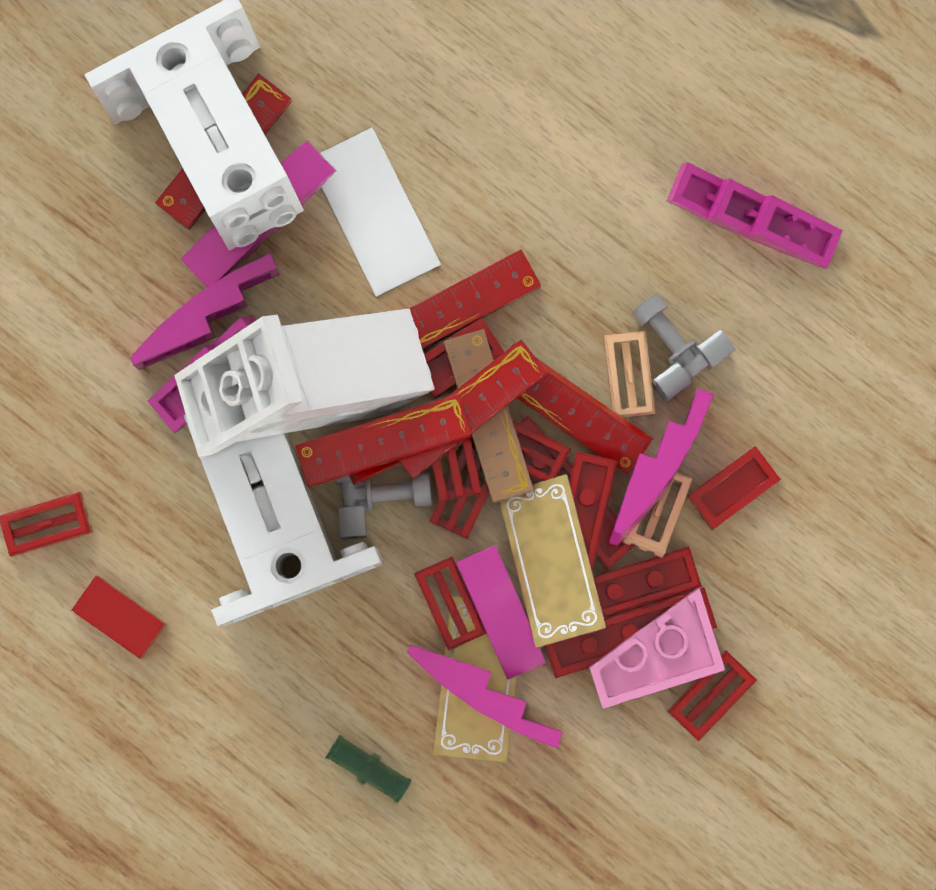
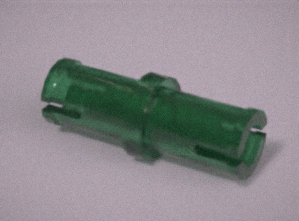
M341 735L337 737L325 757L357 776L356 782L361 785L368 783L394 799L396 803L401 800L412 781L410 778H406L379 761L381 756L375 752L370 755L344 739Z

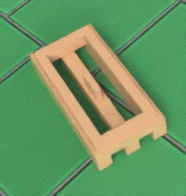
M646 331L604 335L611 409L623 418L655 415ZM637 341L644 407H637L630 342ZM615 343H621L628 408L621 409L614 352Z
M676 473L670 485L655 503L643 536L636 534L638 524L623 539V543L631 545V543L639 546L638 549L643 551L650 550L655 552L654 555L662 558L667 549L692 478ZM675 482L680 484L660 540L656 542L651 539L672 483Z

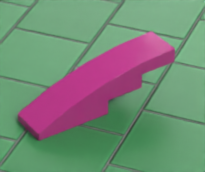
M305 141L280 163L302 207L337 171L309 141ZM213 226L181 260L206 287H209L229 274L243 259H248L275 230H280L282 227H273L260 234L250 245L236 247L229 251L217 229Z
M689 162L681 164L666 202L742 237L823 269L828 268L843 231L773 195L764 196L732 179L723 180Z
M269 253L230 272L192 297L160 324L132 354L130 359L133 366L141 370L215 339L216 336L210 322L248 307L242 291L280 275L272 255Z
M698 388L691 402L684 426L669 421L663 433L656 457L652 458L639 454L609 543L617 546L643 520L670 485L697 437L713 398V393Z
M409 645L407 653L439 684L472 708L519 734L556 749L558 748L562 731L522 718L526 701L486 688L491 671Z

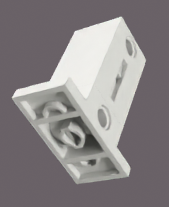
M223 0L84 74L115 125L122 121L132 120L140 115L142 110L151 107L208 216L229 251L236 247L250 245L260 234L273 227H282L289 224L295 219L297 214L304 211L287 174L227 68V65L232 62L242 61L248 58L253 51L261 48L239 0Z
M410 308L281 326L278 314L262 316L174 375L198 457L214 455L238 441L386 416L435 389Z
M184 415V418H185V420H186L187 426H188L189 431H190V433H191L190 426H189V423H188V420H187V416ZM288 433L234 442L214 455L200 457L252 593L249 595L248 590L244 591L241 589L219 598L221 606L211 610L217 626H229L384 565L379 550L375 546L368 548L364 542L341 550L342 559L337 560L310 488L307 487L300 462ZM296 555L301 561V570L297 576L288 579L283 573V562L286 558Z

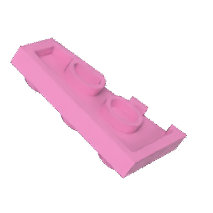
M699 588L589 666L602 709L725 671Z

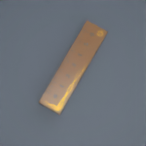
M484 329L444 341L458 388L494 361ZM507 406L472 433L493 504L534 491Z

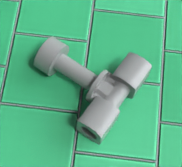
M656 293L632 312V315L641 326L649 322L673 353L667 359L672 366L652 381L656 391L668 402L692 383V377L706 367L709 370L736 349L721 330L700 345L694 339L686 343L663 314L668 305L659 293Z
M420 473L414 479L412 478L413 482L372 485L371 478L356 485H353L349 476L336 479V483L342 485L343 508H338L340 538L357 539L367 537L365 511H373V502L414 499L415 507L432 506L430 473Z

